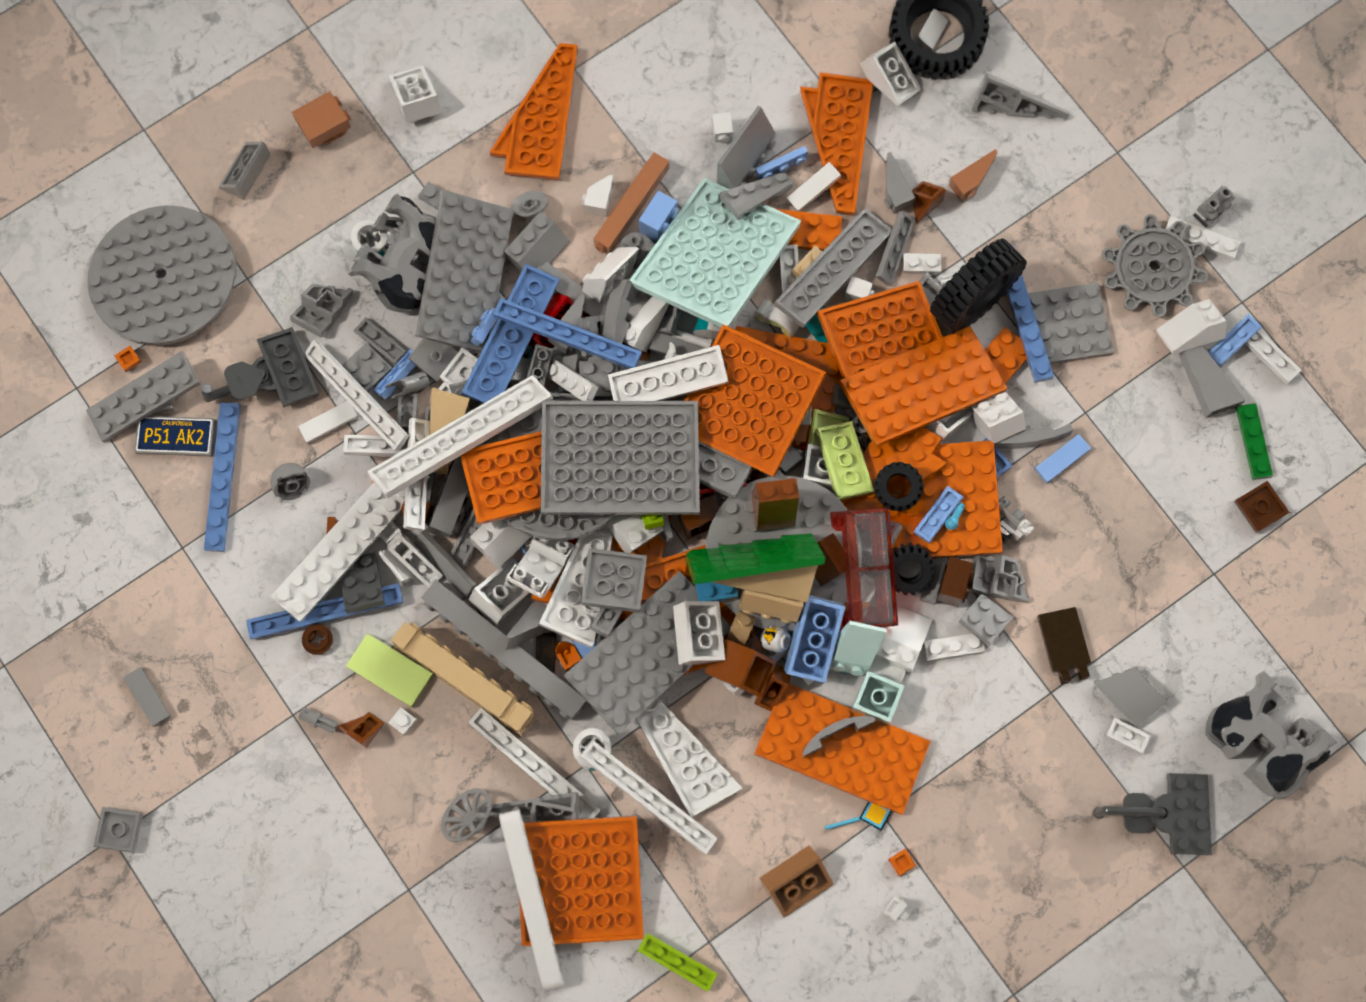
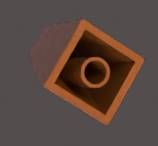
M797 478L756 483L751 492L756 532L795 527L799 503Z

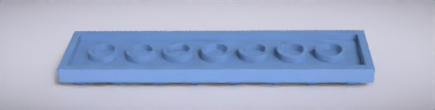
M525 264L508 301L544 314L560 279ZM498 319L461 395L484 404L506 391L534 332Z

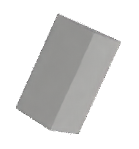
M263 141L245 142L219 188L244 200L271 155L266 144Z

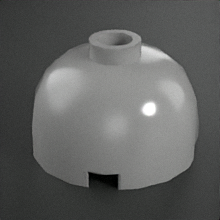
M285 463L277 467L272 473L270 480L274 495L280 497L281 500H293L302 495L300 492L304 489L307 491L311 484L305 469L295 463Z

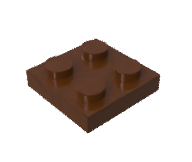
M1268 481L1234 501L1255 533L1290 513Z

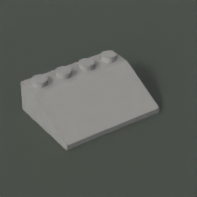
M759 105L717 164V184L728 189L746 184L747 179H751L754 176L757 165H761L765 160V154L768 149L772 150L776 143L775 131L762 107Z

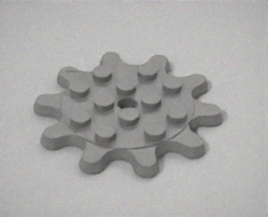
M1149 214L1145 216L1143 221L1144 227L1140 231H1134L1125 224L1117 228V234L1122 240V245L1117 249L1106 248L1102 252L1103 259L1113 263L1116 268L1112 275L1106 277L1104 283L1109 289L1121 287L1126 290L1127 297L1124 300V307L1127 310H1134L1139 303L1147 302L1151 305L1153 314L1156 317H1162L1166 313V304L1170 300H1176L1184 307H1188L1193 303V297L1188 291V286L1193 282L1204 283L1208 279V273L1203 269L1197 268L1194 263L1195 258L1202 255L1206 248L1201 242L1189 244L1183 240V233L1186 230L1184 222L1176 221L1169 229H1162L1158 225L1157 217ZM1150 263H1158L1159 269L1156 271L1152 270L1149 266Z

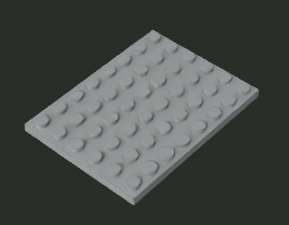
M542 401L541 515L700 514L698 401Z

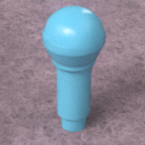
M960 503L952 516L946 519L945 526L947 529L955 530L958 527L959 518L965 507L963 503Z

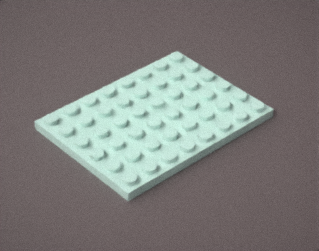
M704 178L629 281L632 282L631 287L720 328L723 324L731 327L801 226V220L767 205H759L754 212L744 214L743 218L738 221L720 198V192L728 190V188Z

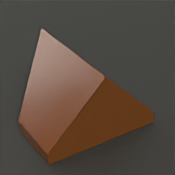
M922 181L912 190L915 197L913 207L916 224L943 201L946 192L945 188Z
M368 712L365 716L338 725L337 728L367 748L383 727L384 722Z

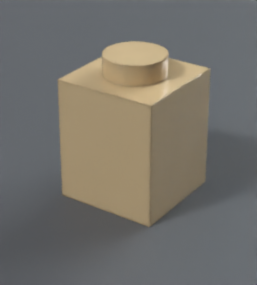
M738 611L727 639L745 646L756 618Z

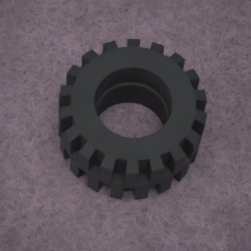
M893 462L884 466L879 471L874 483V492L882 506L899 512L908 510L917 504L922 496L924 484L921 474L912 465L904 462ZM901 475L908 479L910 491L905 497L895 498L889 494L887 483L893 476Z
M904 543L900 544V548H893V552H889L888 559L885 560L887 581L898 593L900 591L903 595L911 593V596L916 595L915 592L918 591L922 593L923 589H928L930 587L929 583H932L934 580L935 569L932 557L925 548L922 549L918 544L916 546H913L912 543H908L907 546H904ZM908 560H914L921 565L920 572L912 578H905L898 572L900 565Z

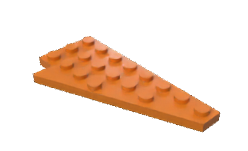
M559 43L490 150L491 156L506 158L505 175L560 180L578 45Z

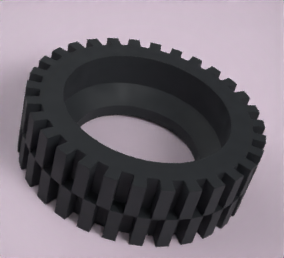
M897 0L889 26V43L896 42L909 68L913 67V74L917 75L918 71H920L923 78H926L927 74H931L932 80H936L937 75H941V80H945L948 74H950L951 78H954L957 75V71L961 75L965 73L966 68L968 70L972 68L973 63L979 60V56L983 52L989 31V15H986L987 8L986 6L982 7V0ZM933 9L949 13L960 22L963 28V43L958 50L948 53H934L925 50L917 45L911 37V27L914 21L920 15L933 11Z
M1001 238L995 242L993 241L989 246H985L982 251L977 252L975 257H971L968 263L961 266L960 270L952 276L953 278L945 283L946 286L941 288L940 293L934 298L935 300L932 302V306H930V312L951 334L969 327L979 317L984 316L985 312L989 311L995 303L997 304L1000 301L999 299L1005 296L1007 290L1012 288L1013 283L1017 282L1018 277L1022 275L1023 270L1026 268L1027 260L1006 239Z

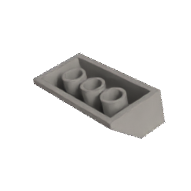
M460 456L452 460L448 474L444 475L433 504L432 513L425 526V530L430 534L449 537L452 533L455 534L459 523L456 522L458 515L462 516L465 509L464 499L470 495Z

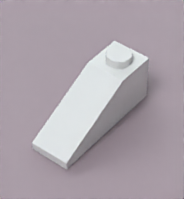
M652 296L629 322L630 324L623 342L646 352L669 304Z
M401 531L387 544L388 550L428 588L435 580L438 581L443 576L434 564Z

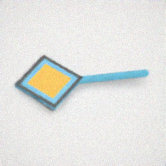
M868 802L860 817L827 825L824 828L828 830L862 820L882 831L892 811Z

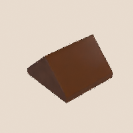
M834 533L817 542L825 556L824 564L818 565L815 578L822 587L854 567V564Z

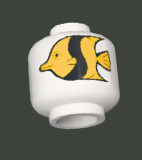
M768 626L761 633L760 640L764 649L781 653L789 648L791 636L785 628Z

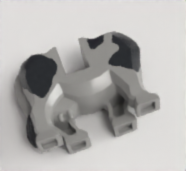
M396 193L385 211L399 217H389L383 212L378 216L371 228L374 232H391L394 234V243L386 250L384 256L379 255L367 244L362 245L353 260L355 263L348 275L365 277L372 284L374 292L387 309L395 312H411L418 309L421 305L426 274L410 264H413L417 259L428 266L436 217L422 212L411 199Z
M1263 671L1255 677L1256 684L1252 690L1248 691L1244 696L1236 697L1212 710L1206 723V736L1221 749L1228 759L1239 755L1253 741V745L1260 751L1263 750L1264 753L1243 774L1267 796L1283 800L1290 797L1300 788L1311 770L1327 761L1330 756L1328 748L1336 744L1337 741L1324 729H1321L1314 734L1312 742L1308 745L1310 736L1316 730L1302 717L1294 722V733L1292 735L1286 734L1280 724L1270 717L1286 701L1273 689L1277 683Z

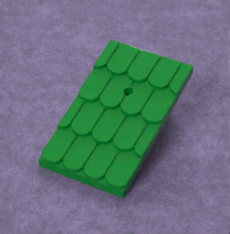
M812 533L781 535V538L753 540L751 543L719 545L718 548L694 549L686 553L685 561L694 585L712 582L807 602L817 567L824 564L825 556Z

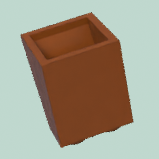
M723 638L725 660L708 663L704 673L761 698L777 662L755 650Z

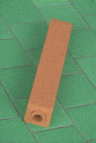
M653 152L593 238L594 246L599 252H606L608 254L613 251L669 170V161Z

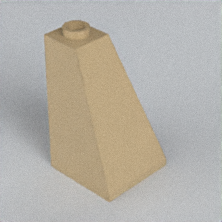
M432 388L429 435L468 413L470 399ZM452 461L435 470L434 473L447 475Z

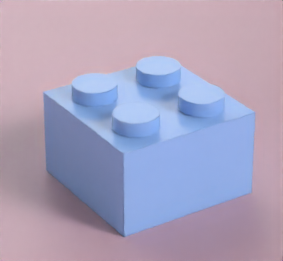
M658 190L639 219V233L649 236L652 242L657 243L677 216L679 210L677 208V200Z

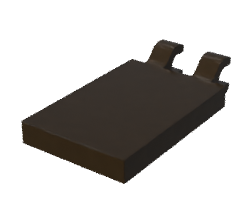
M1076 607L1039 614L1037 619L1051 671H1058L1060 683L1066 684L1071 681L1067 669L1077 667L1080 680L1088 679L1090 674L1086 665L1091 664Z

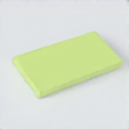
M853 421L816 428L815 433L835 496L839 500L872 494L874 488Z
M368 633L346 665L353 672L410 707H413L433 676V673Z

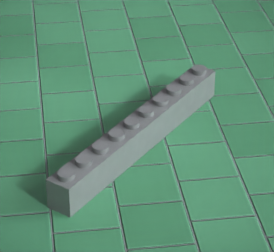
M437 580L432 583L421 597L425 601L423 604L430 611L437 610L440 613L438 616L445 623L452 622L455 625L453 627L455 631L460 635L467 634L470 637L468 639L470 643L475 647L482 646L485 649L483 651L485 655L490 659L497 658L500 661L498 663L500 667L505 671L512 670L515 673L513 675L515 679L520 683L527 682L530 685L528 688L535 695L542 694L545 697L543 701L552 708L554 705L560 709L559 714L565 719L572 718L575 720L588 702L579 693L520 646L516 645L509 649H504L503 645L506 635Z

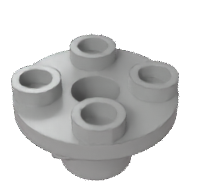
M632 232L622 239L620 247L639 248L633 267L638 269L654 247V243L649 236L639 232Z

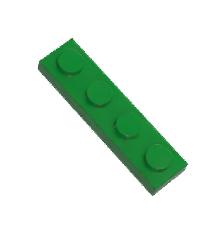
M1253 403L1237 406V417L1252 480L1272 477L1273 473L1257 405Z

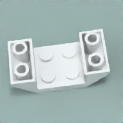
M534 537L529 550L519 564L513 566L506 576V580L539 598L545 597L562 572L575 545L566 540L553 541Z

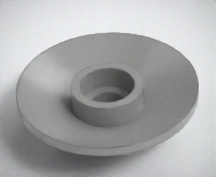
M540 191L525 192L513 201V212L520 217L535 216L545 210L548 205V198Z

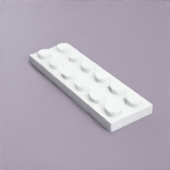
M720 345L608 374L614 401H664L729 383Z

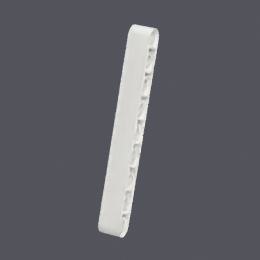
M518 809L499 814L543 990L548 991L563 987V975L521 812Z

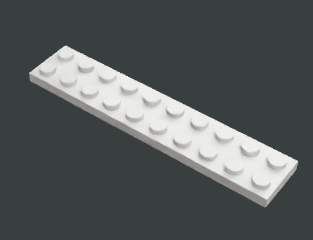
M532 375L367 471L368 475L388 499L542 408V401H554L553 396Z
M373 483L270 597L301 623L401 512L402 504L405 501V489L387 499L377 485Z

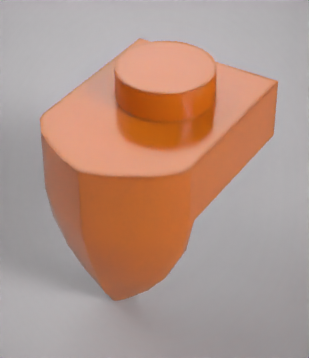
M562 641L558 643L555 650L556 655L564 669L568 672L582 657L571 642Z

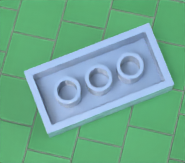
M809 595L808 601L804 602L793 631L784 666V671L787 674L823 683L826 682L845 606L842 603Z

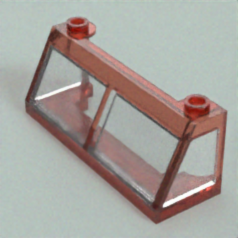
M889 508L830 512L833 529L842 531L848 610L844 611L839 631L849 621L876 627L898 626Z

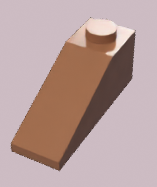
M996 149L950 178L949 186L961 202L966 198L969 200L977 194L978 188L998 153Z

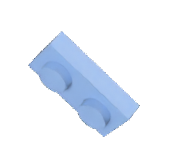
M496 308L486 310L480 318L482 320L481 324L476 326L471 334L473 337L470 342L477 346L484 342L497 319L493 316Z

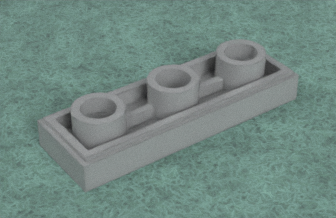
M535 345L527 378L533 375L543 386L545 385L554 349ZM539 371L541 375L535 376L534 372Z

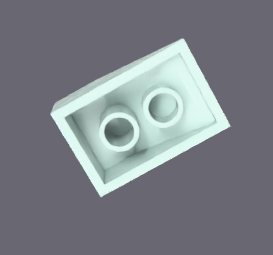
M849 621L838 633L829 669H833L836 672L851 673L854 676H862L870 668L887 629Z

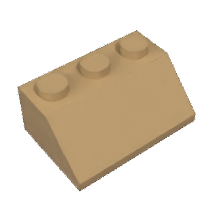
M743 589L739 609H742V612L753 615L755 612L762 614L761 616L767 619L776 617L781 618L780 621L792 624V621L798 622L804 602Z

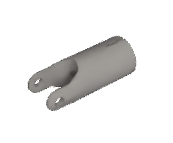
M422 371L389 383L385 388L399 387L402 392L391 397V399H396L429 387V379L426 373Z

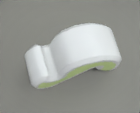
M763 300L755 311V316L758 320L780 327L784 335L790 338L795 335L800 327L774 306L770 300Z

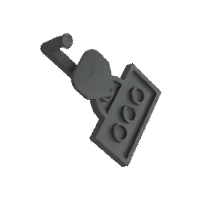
M293 327L257 339L263 356L256 359L252 365L245 362L229 365L224 371L227 386L213 391L209 384H203L200 388L205 402H211L228 395H232L237 400H243L254 396L258 389L265 392L277 391L283 408L319 396V391Z
M1168 773V794L1160 795L1154 801L1145 793H1129L1123 799V806L1096 807L1093 810V816L1097 819H1102L1105 815L1124 816V826L1130 833L1145 834L1155 826L1161 832L1170 835V854L1212 855L1208 774Z

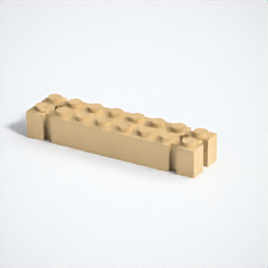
M404 622L390 640L401 652L519 736H523L535 719L533 715L534 710H532L530 705L524 701L518 703V699L513 693L508 690L502 691L500 684L493 679L489 681L485 679L486 676L476 667L471 669L465 659L460 656L458 658L454 657L455 654L452 653L451 649L445 645L440 647L434 637L428 633L426 636L423 635L421 628L411 622L409 625Z

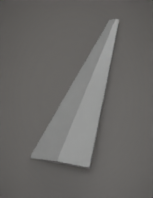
M987 72L978 88L972 107L973 112L984 111L992 114L996 112L1027 117L1042 116L1067 120L1070 115L1068 111Z
M573 792L491 805L489 816L499 818V814L519 809L523 822L580 819L581 805L578 793ZM482 806L480 812L486 813L487 806Z

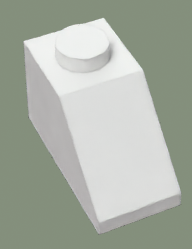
M608 175L590 186L587 194H583L582 205H584L585 212L607 216L614 186L613 175Z

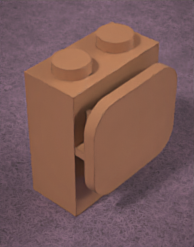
M330 91L292 111L295 121L312 148L320 144L331 143L345 135L347 129L351 128L349 124L351 118L346 110L342 111L340 108L342 104L337 95L333 96Z

